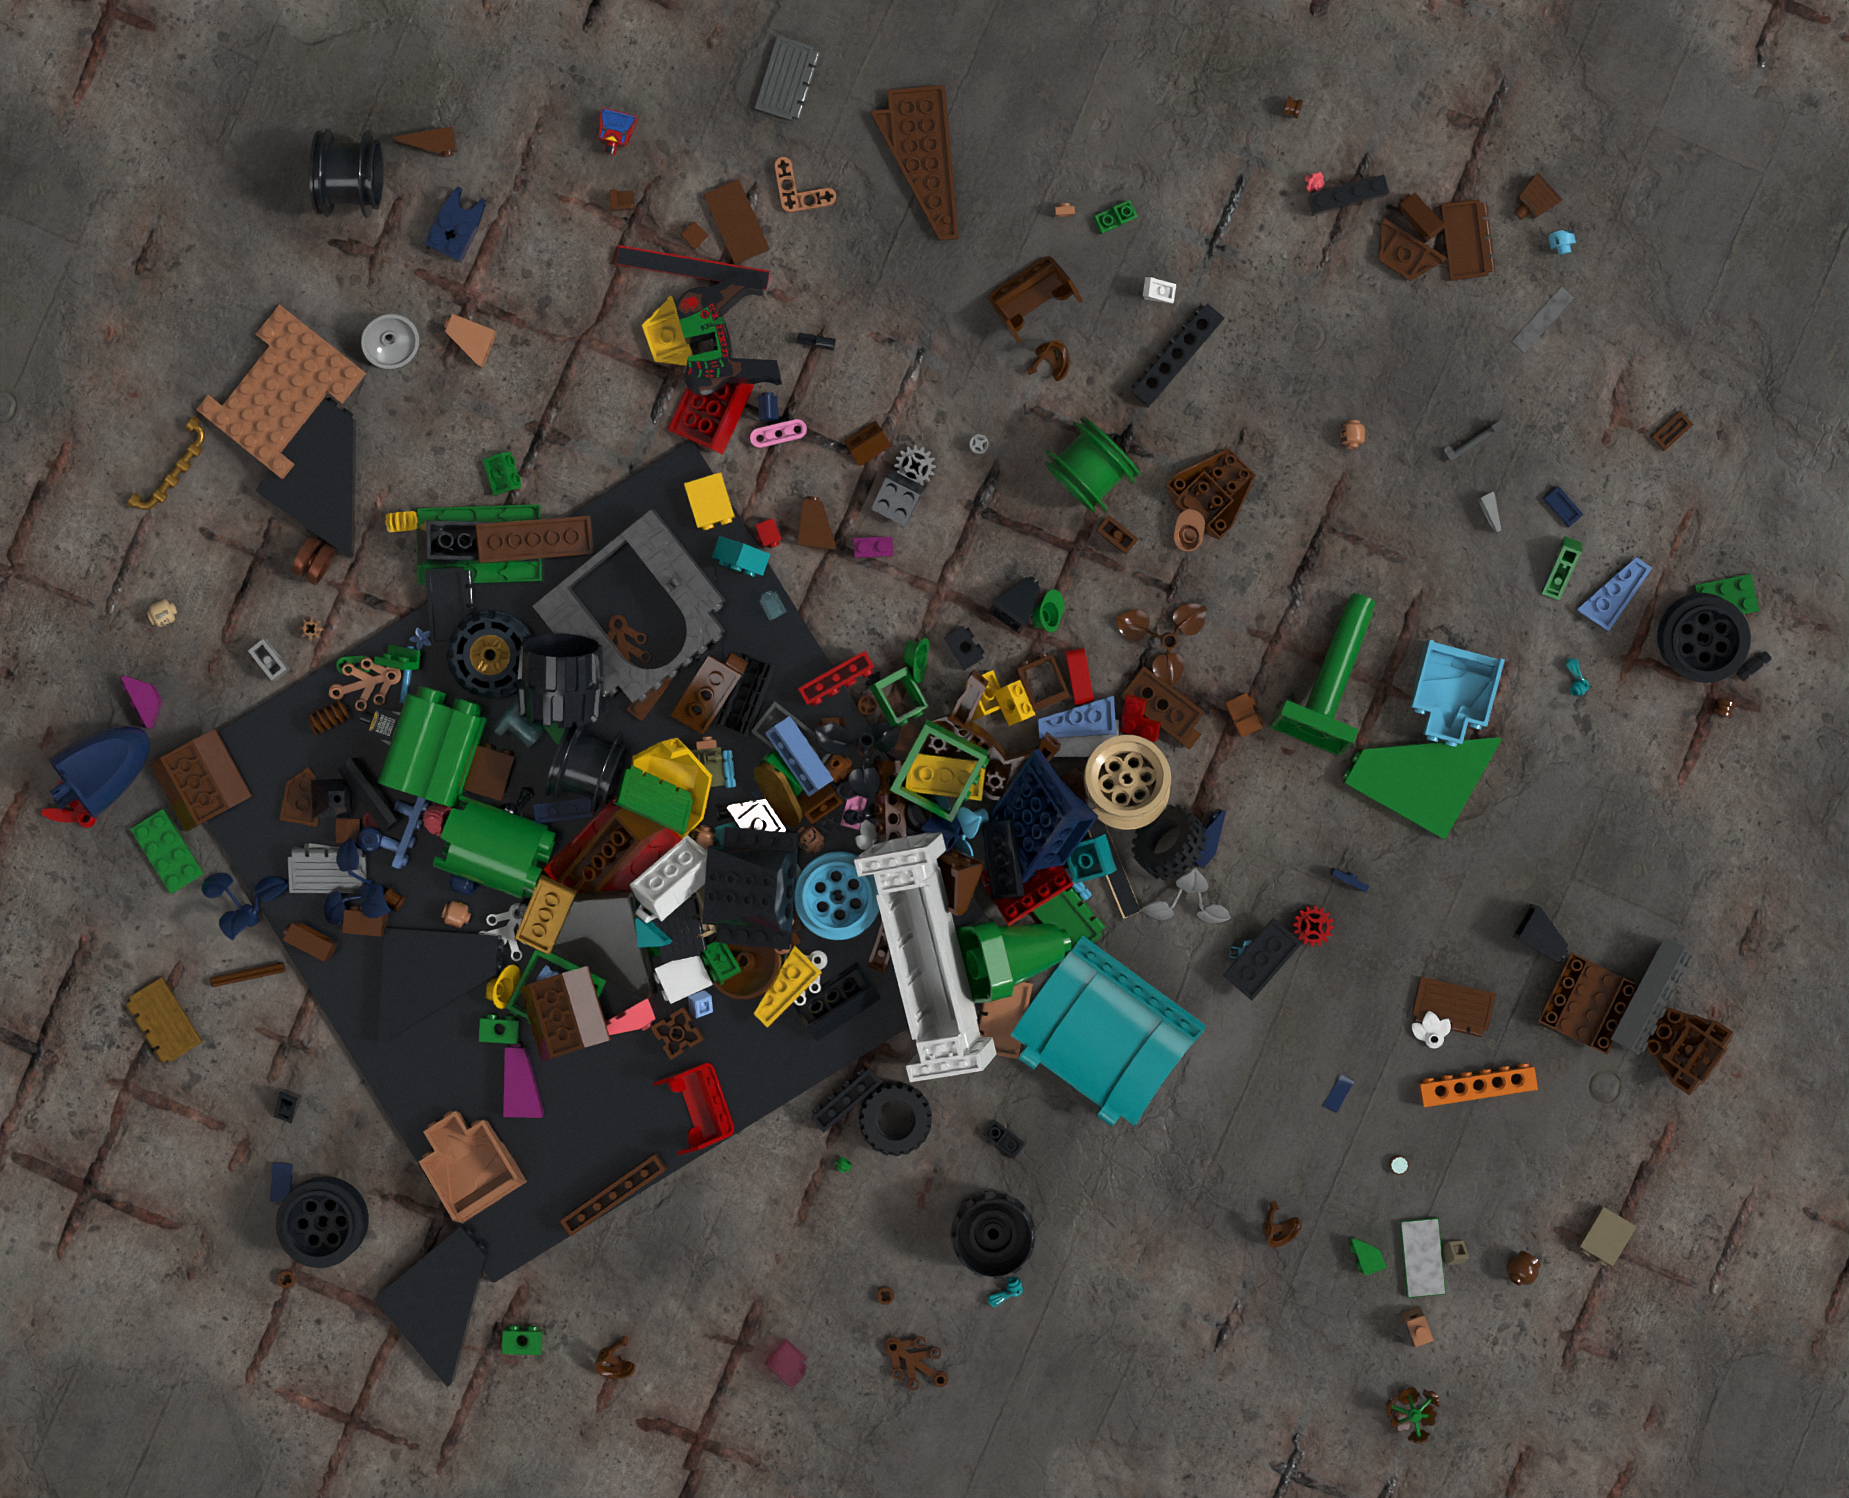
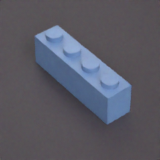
M790 716L765 732L808 796H811L834 780Z

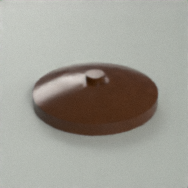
M717 935L714 937L711 943L717 940ZM727 944L741 972L725 980L722 985L718 981L714 982L710 975L711 969L707 965L709 977L721 993L734 999L748 1000L763 995L774 985L781 969V954H778L774 948Z

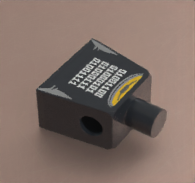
M375 707L373 714L362 711L359 722L369 725L366 733L390 746L401 711Z

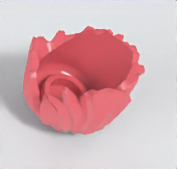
M439 803L432 804L423 813L424 826L430 833L441 837L451 809L454 807Z

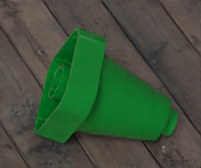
M987 921L955 928L974 1003H988L1011 997L1015 986L1063 961L1065 952L1071 950V940L1068 932L1065 929L1059 930L1055 924L1008 926L996 925L993 921Z

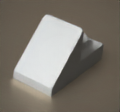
M1145 277L1143 297L1145 300L1174 303L1176 284Z

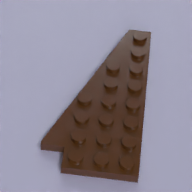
M945 85L887 90L889 109L871 111L872 117L939 241L959 239Z

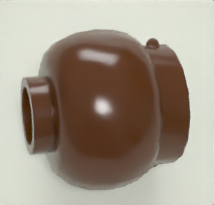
M1520 1251L1518 1255L1512 1256L1507 1263L1508 1279L1518 1286L1522 1284L1530 1285L1537 1279L1541 1264L1531 1254Z

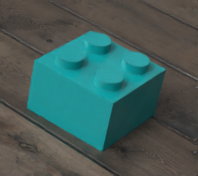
M1106 834L1081 840L1067 860L1074 884L1106 876L1117 870Z

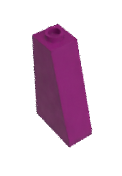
M521 1043L510 1044V1046L505 1047L503 1117L542 1118L544 1111L526 1046H521Z

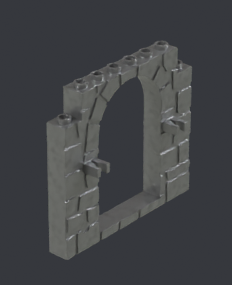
M649 510L533 605V608L554 634H577L598 641V644L602 646L604 680L602 696L612 697L620 691L618 689L620 687L632 703H642L649 697L647 694L651 690L656 691L664 685L662 681L667 677L669 679L673 678L678 674V668L682 665L683 667L688 666L693 661V656L697 653L698 655L704 653L708 649L707 645L711 642L716 643L723 637L722 633L725 631L711 612H718L723 607L722 603L726 600L655 510ZM627 542L675 601L685 617L687 636L681 652L672 662L656 669L642 668L626 659L571 589Z

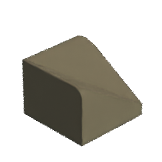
M1464 1240L1447 1242L1442 1246V1252L1447 1265L1462 1264L1470 1258Z

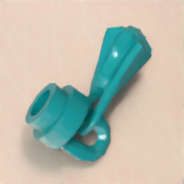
M1571 657L1565 663L1576 679L1571 684L1570 692L1575 697H1581L1589 689V682L1581 674L1578 659Z
M1016 1276L1008 1278L1006 1283L1008 1290L990 1295L987 1301L988 1304L996 1308L1007 1298L1020 1296L1023 1293L1021 1280Z

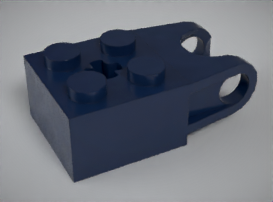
M458 186L440 210L424 244L462 263L478 231L486 200L481 198L470 210L462 209L460 199L463 189ZM454 232L455 238L448 240V234Z

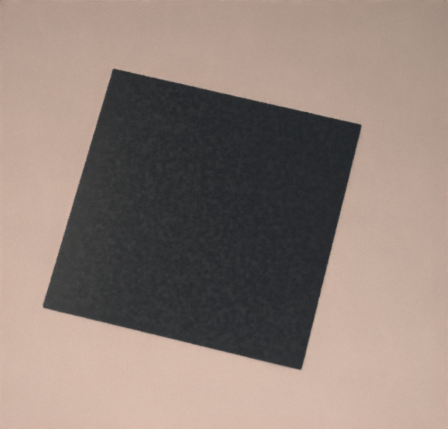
M692 441L568 516H590L593 555L541 559L542 581L478 583L466 585V588L473 587L474 603L467 604V606H475V613L483 610L504 611L521 620L529 629L532 637L554 634L533 608V605L649 510H655L700 568L714 566L716 569L717 590L726 600L722 603L723 607L719 610L721 626L725 630L722 633L724 662L732 652L739 657L741 653L776 665L752 729L774 701L814 732L819 727L818 723L822 722V718H846L845 728L848 733L846 743L858 739L869 728V725L844 685L838 688L840 692L831 697L827 694L822 697L823 702L813 707L812 704H806L798 688L830 671L833 667L769 563H767L763 576L755 573L753 577L743 573L744 569L740 572L730 568L731 564L729 568L719 565V560L712 558L719 536L744 543L756 549H759L732 503L731 506L735 518H732L731 523L721 525V522L713 524L714 528L705 531L702 528L698 529L684 483L713 475V472ZM628 542L571 588L606 634L610 631L608 626L610 618L614 615H622L626 618L630 628L647 635V642L645 644H638L635 638L624 633L627 642L652 655L649 663H643L640 661V658L629 652L631 663L642 668L656 669L660 664L665 666L672 662L681 652L687 636L685 617L675 601ZM428 603L218 732L252 797L207 820V823L253 897L257 894L255 886L266 877L275 876L289 881L288 855L292 854V848H304L305 843L341 847L343 843H336V819H360V830L366 828L363 825V816L368 811L351 788V817L319 818L317 827L279 820L286 782L307 767L311 769L318 780L344 779L337 768L348 759L357 758L393 808L397 800L410 805L416 803L418 796L378 783L389 745L366 733L369 725L359 722L362 711L356 709L355 703L361 697L365 688L346 693L339 699L341 703L346 705L352 719L349 720L345 716V723H341L338 720L339 725L337 727L331 723L332 729L330 730L324 726V733L317 730L318 735L314 734L308 721V713L310 712L313 716H316L315 710L317 709L322 713V706L330 709V702L337 706L336 700L329 696V689L332 684L339 683L344 686L362 680L353 675L341 674L336 668V663L340 658L368 656L374 662L375 656H383V653H388V645L413 646L414 649L418 650L416 647L417 642H412L409 639L417 636L416 628L422 630L423 633L430 631ZM616 621V628H620L622 625L621 622ZM617 635L612 640L615 645L618 644ZM640 635L638 641L643 642L644 636ZM713 642L707 645V650H711L713 648ZM423 644V647L420 649L419 669L411 670L408 694H416L419 686L428 687L446 693L444 704L453 706L457 698L482 705L480 716L488 719L479 745L483 746V743L494 746L496 751L501 752L502 749L512 751V756H516L504 791L503 801L467 790L463 791V796L499 809L504 803H510L515 807L521 789L523 787H530L534 795L520 808L521 817L535 821L533 804L584 798L564 790L556 801L553 799L552 793L550 796L545 795L549 771L558 745L547 730L540 726L541 721L531 724L526 721L527 718L520 716L518 690L505 697L495 699L477 697L468 693L451 675L446 658L447 645L426 646ZM492 649L487 650V657L495 659V652ZM644 654L642 657L643 660L647 661L649 659V655ZM695 655L692 657L693 661L688 666L683 667L682 665L677 669V676L643 721L627 711L632 702L623 690L618 687L620 691L614 696H602L600 718L593 723L590 722L588 725H585L584 732L613 742L616 735L621 731L623 733L621 745L624 742L628 743L626 759L609 803L618 794L623 771L631 765L632 756L659 742L678 738L689 750H697L696 742H701L700 738L712 736V740H717V747H721V752L731 750L736 786L726 788L725 785L710 787L704 819L695 827L700 828V825H707L712 827L711 830L715 832V827L733 822L732 818H724L717 821L715 805H730L732 802L741 803L756 800L757 798L751 794L758 786L757 782L753 780L754 770L761 763L768 752L772 754L774 749L752 732L748 738L714 725L718 713L704 735L670 716L697 673V669L700 668V661H696ZM344 660V663L340 665L341 668H343L344 664L347 663L346 660ZM366 661L363 662V664H364L365 666H369V665H370L369 662H366ZM372 670L368 674L376 676L380 673ZM400 670V681L390 686L385 695L384 704L376 705L373 701L374 695L379 693L383 682L375 685L367 700V707L363 711L373 714L375 707L401 711L404 703H399L404 670ZM389 673L388 677L394 678L395 674ZM334 690L333 694L339 695L340 692L339 690ZM704 690L701 692L703 697H711L709 691ZM377 696L376 700L378 702H381L383 698L381 696ZM358 702L359 707L365 706L363 702ZM692 706L694 712L699 713L702 711L700 706ZM856 744L848 747L844 746V750L840 755L842 757L846 755L852 761L851 767L853 770L861 769L863 757L857 753ZM873 744V752L868 757L874 761V758L880 755V761H890L887 754L878 751ZM831 781V785L837 792L838 787ZM842 787L841 795L847 797L850 787ZM804 789L802 790V792L799 794L798 797H800L801 795H803L804 793H806V792L804 791ZM876 795L871 799H867L865 809L872 803L876 805ZM842 799L844 803L827 814L828 817L832 819L835 815L834 821L841 822L847 800ZM427 800V801L430 802L429 807H430L432 804H435V803H436V802ZM601 803L592 817L541 823L548 826V831L556 833L554 838L555 845L548 863L539 860L536 867L542 869L541 875L550 878L543 869L603 810ZM915 804L912 808L913 817L919 824L924 825L927 819L919 806ZM454 806L455 809L464 810L460 806ZM397 812L402 820L386 831H382L380 827L378 830H380L383 836L400 841L409 822V816ZM803 813V818L797 826L790 827L785 824L783 826L786 829L785 832L797 833L803 826H814L817 829L822 826V823L816 821L814 824H811ZM876 818L867 819L874 826L876 825ZM828 820L826 825H824V829L827 828L828 831H832L834 823H830ZM424 821L420 830L416 829L414 837H416L413 848L409 847L407 855H409L406 866L402 865L400 869L392 866L396 856L395 852L383 847L372 852L362 850V854H366L367 880H371L372 884L382 885L384 895L391 887L398 895L407 897L398 912L387 903L391 910L388 913L387 928L466 933L487 932L505 927L510 919L503 920L494 926H490L486 921L488 915L508 912L515 903H522L528 907L531 900L527 896H523L520 899L481 884L470 895L452 891L451 884H449L451 873L433 867L435 857L447 858L446 855L442 854L446 841L440 836L430 833L424 826ZM836 825V829L840 832H832V838L829 833H826L823 840L824 846L816 854H806L798 846L797 864L801 871L813 859L825 853L841 851L859 856L865 851L861 850L855 842V837L861 835L860 828L857 830ZM906 825V837L921 834L911 830ZM715 842V846H721L720 842ZM839 871L831 873L833 881L841 880L842 874ZM851 879L848 885L851 889L855 890L859 887V881ZM818 882L815 885V889L817 892L822 893L826 890V885L823 882ZM288 886L282 893L270 901L262 902L258 898L260 909L420 1168L422 1169L419 1163L423 1159L422 1156L429 1151L434 1152L423 1131L427 1130V1126L432 1122H439L444 1119L443 1116L450 1111L460 1112L469 1128L477 1120L488 1121L499 1140L504 1143L527 1182L464 1222L466 1226L468 1225L473 1229L477 1240L483 1241L487 1247L488 1256L484 1271L493 1283L570 1237L560 1220L655 1152L659 1155L667 1169L600 1217L909 1028L892 959L885 973L867 966L882 922L880 909L873 923L864 932L844 940H831L820 937L810 931L801 921L803 928L797 931V934L802 942L795 946L806 956H810L814 951H822L827 956V965L821 969L820 985L822 986L847 968L858 963L880 997L879 1001L816 1042L794 1008L793 1004L795 1002L767 1028L754 1015L766 993L754 999H734L721 993L713 984L700 990H705L711 995L713 1012L699 1018H695L690 1013L693 1019L689 1023L692 1027L698 1026L704 1036V1040L691 1048L688 1044L685 1045V1051L670 1060L663 1049V1046L666 1044L663 1038L658 1041L649 1027L644 1031L640 1028L634 1031L610 1035V1041L542 1062L531 1024L526 1022L527 1018L520 1015L519 1018L516 1017V1019H521L519 1043L527 1048L544 1116L542 1118L503 1117L505 1047L510 1046V1044L479 1042L480 1018L485 1017V1014H496L497 1018H504L505 1015L513 1014L509 1013L510 1010L506 1007L503 1009L497 1008L493 1001L485 998L489 980L386 1043L377 1044L384 936L342 933L343 922L340 924L327 922L324 914V904L331 893H289ZM631 890L617 904L621 909L627 901L637 899ZM841 890L833 892L835 900L843 899L844 896L841 894ZM340 893L342 899L361 895L360 893ZM972 896L966 912L962 915L952 914L955 928L989 921L974 896ZM853 898L850 901V905L852 908L858 909L861 906V901L858 898ZM365 899L350 900L344 902L346 909H349L353 905H362ZM451 901H457L468 906V913H471L468 924L464 923L461 928L445 924L444 918H441L446 903L449 904ZM820 901L817 904V909L825 912L828 909V905L826 902ZM572 902L552 952L582 967L589 966L590 971L608 979L598 998L605 1021L644 999H648L656 1020L652 1021L653 1025L663 1018H666L668 1022L672 1019L670 1015L684 1005L689 1012L688 996L670 1004L669 1000L665 1001L661 991L664 988L661 983H657L653 974L656 972V967L665 964L662 963L661 955L653 957L643 947L638 948L637 941L632 936L596 951L581 919L583 914ZM516 909L515 914L521 916L522 910ZM838 909L834 913L835 918L838 920L844 919L846 915L842 909ZM493 916L489 917V922L495 923L496 918ZM299 921L339 943L330 960L323 962L283 941L285 927L288 924ZM518 923L513 929L515 936L519 929ZM717 932L705 937L706 945L711 944ZM516 939L519 951L521 950L523 956L521 960L514 961L511 958L512 952L507 940L504 950L501 951L503 969L494 977H498L504 968L509 965L518 966L522 977L536 949ZM514 952L513 957L515 959L520 958V953ZM787 953L781 954V967L785 962V955ZM540 956L526 985L536 982L535 980L546 965L550 967L551 971L558 972L559 974L568 972V970ZM816 957L814 959V962L816 964H819L821 962V958ZM817 984L812 985L813 991L819 988ZM809 987L805 990V996L811 993ZM521 994L516 1004L525 1008ZM799 996L797 998V1002L801 1000L803 997ZM498 1023L495 1026L497 1033H504L505 1028L502 1024ZM674 1028L675 1032L673 1035L682 1037V1030ZM704 1063H710L716 1071L734 1124V1133L703 1149L677 1155V1151L689 1147L687 1132L689 1129L694 1128L682 1091L674 1093L670 1090L668 1083L654 1086L653 1082L674 1073ZM454 1221V1223L456 1224L457 1228L460 1227V1226L463 1224V1223Z

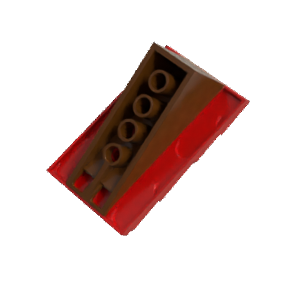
M617 796L543 869L552 880L577 891L573 904L593 926L603 919L632 890L630 884L682 840L675 831L615 805Z

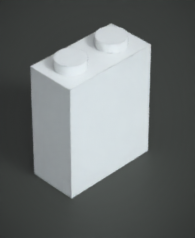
M700 956L667 962L656 967V972L653 973L657 983H661L664 988L661 992L665 1001L669 1000L670 1004L713 985L708 970Z

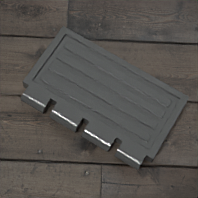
M777 35L755 110L792 121V118L800 119L804 106L797 104V102L805 103L809 87L803 86V83L811 85L815 69L810 68L809 65L817 66L820 56L819 52L814 51V46Z
M292 848V854L288 855L289 893H360L361 887L366 883L349 875L348 871L342 872L339 869L336 860L339 848H329L328 854L325 853V848H309V854H306V848ZM357 848L359 865L356 870L352 871L367 880L366 854H362V849Z

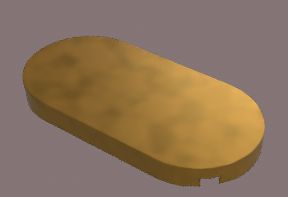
M761 763L754 770V778L764 799L767 800L781 823L790 827L797 826L803 818V812L787 778L781 771L777 772L774 770L776 767L772 764Z

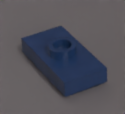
M1333 868L1330 873L1331 876L1362 892H1367L1369 888L1368 885L1357 880V875L1349 871L1345 874Z

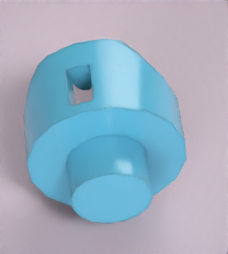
M1572 230L1556 231L1550 233L1548 237L1550 249H1557L1559 255L1572 252L1570 245L1576 243Z

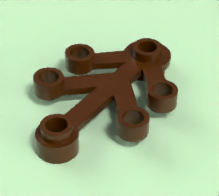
M612 616L608 622L610 631L607 635L611 640L617 635L618 644L616 647L630 662L629 652L640 658L641 662L649 663L652 655L627 642L624 633L635 638L638 644H645L647 642V635L630 628L624 616ZM616 621L621 622L622 625L620 628H616ZM640 635L644 636L643 642L638 641ZM644 654L649 655L647 661H644L642 658Z
M917 1336L915 1339L904 1341L897 1337H889L884 1342V1351L892 1358V1376L894 1379L900 1380L904 1376V1371L900 1368L899 1356L906 1360L909 1377L908 1387L910 1390L915 1391L919 1388L915 1367L931 1377L937 1387H944L947 1384L948 1376L944 1371L936 1372L920 1361V1359L931 1357L939 1359L941 1357V1349L939 1347L909 1353L904 1348L913 1346L923 1348L925 1346L926 1340L923 1336ZM918 1339H922L924 1343L922 1345H918L916 1341ZM893 1343L897 1345L895 1350H891L889 1347ZM938 1350L939 1355L933 1356L932 1351ZM896 1370H899L902 1374L901 1376L897 1377L895 1376L894 1372ZM940 1376L944 1378L942 1383L937 1382V1378ZM912 1381L917 1382V1386L915 1388L910 1386V1383Z

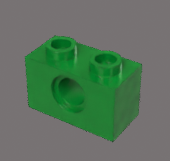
M485 1014V1017L480 1018L479 1042L518 1044L521 1019H516V1016L513 1015L497 1018L496 1014ZM498 1023L502 1024L505 1028L502 1034L497 1033L495 1030V1026Z
M508 1325V1328H504L502 1354L541 1355L543 1329H538V1326H527V1329L519 1328L518 1325ZM518 1336H526L527 1343H519Z

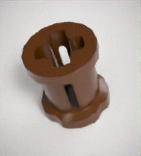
M391 887L384 895L386 903L394 907L397 912L401 909L407 898L395 893Z

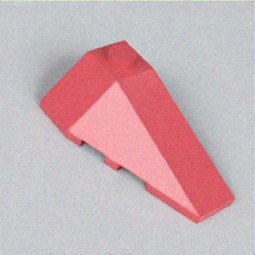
M644 999L605 1022L609 1035H614L640 1028L644 1031L653 1026L652 1021L656 1019L648 999Z

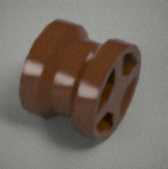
M1288 96L1283 115L1287 116L1289 114L1298 119L1303 100H1294Z
M871 696L862 697L858 702L859 711L865 715L873 714L877 709L876 700Z
M1718 698V705L1713 710V713L1731 719V712L1736 707V703Z

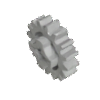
M917 445L914 446V450H911L908 446L906 453L901 450L902 457H896L899 464L894 465L895 468H899L897 473L907 477L905 474L911 473L916 477V479L911 480L923 486L924 480L930 482L928 476H934L931 469L936 468V465H931V462L935 460V458H929L931 452L924 453V447L917 450ZM914 454H920L925 459L920 460ZM908 456V464L902 467L904 459ZM911 458H913L916 464L920 463L921 465L918 467L919 475L914 469H910L912 466ZM928 466L927 473L922 476L923 467Z

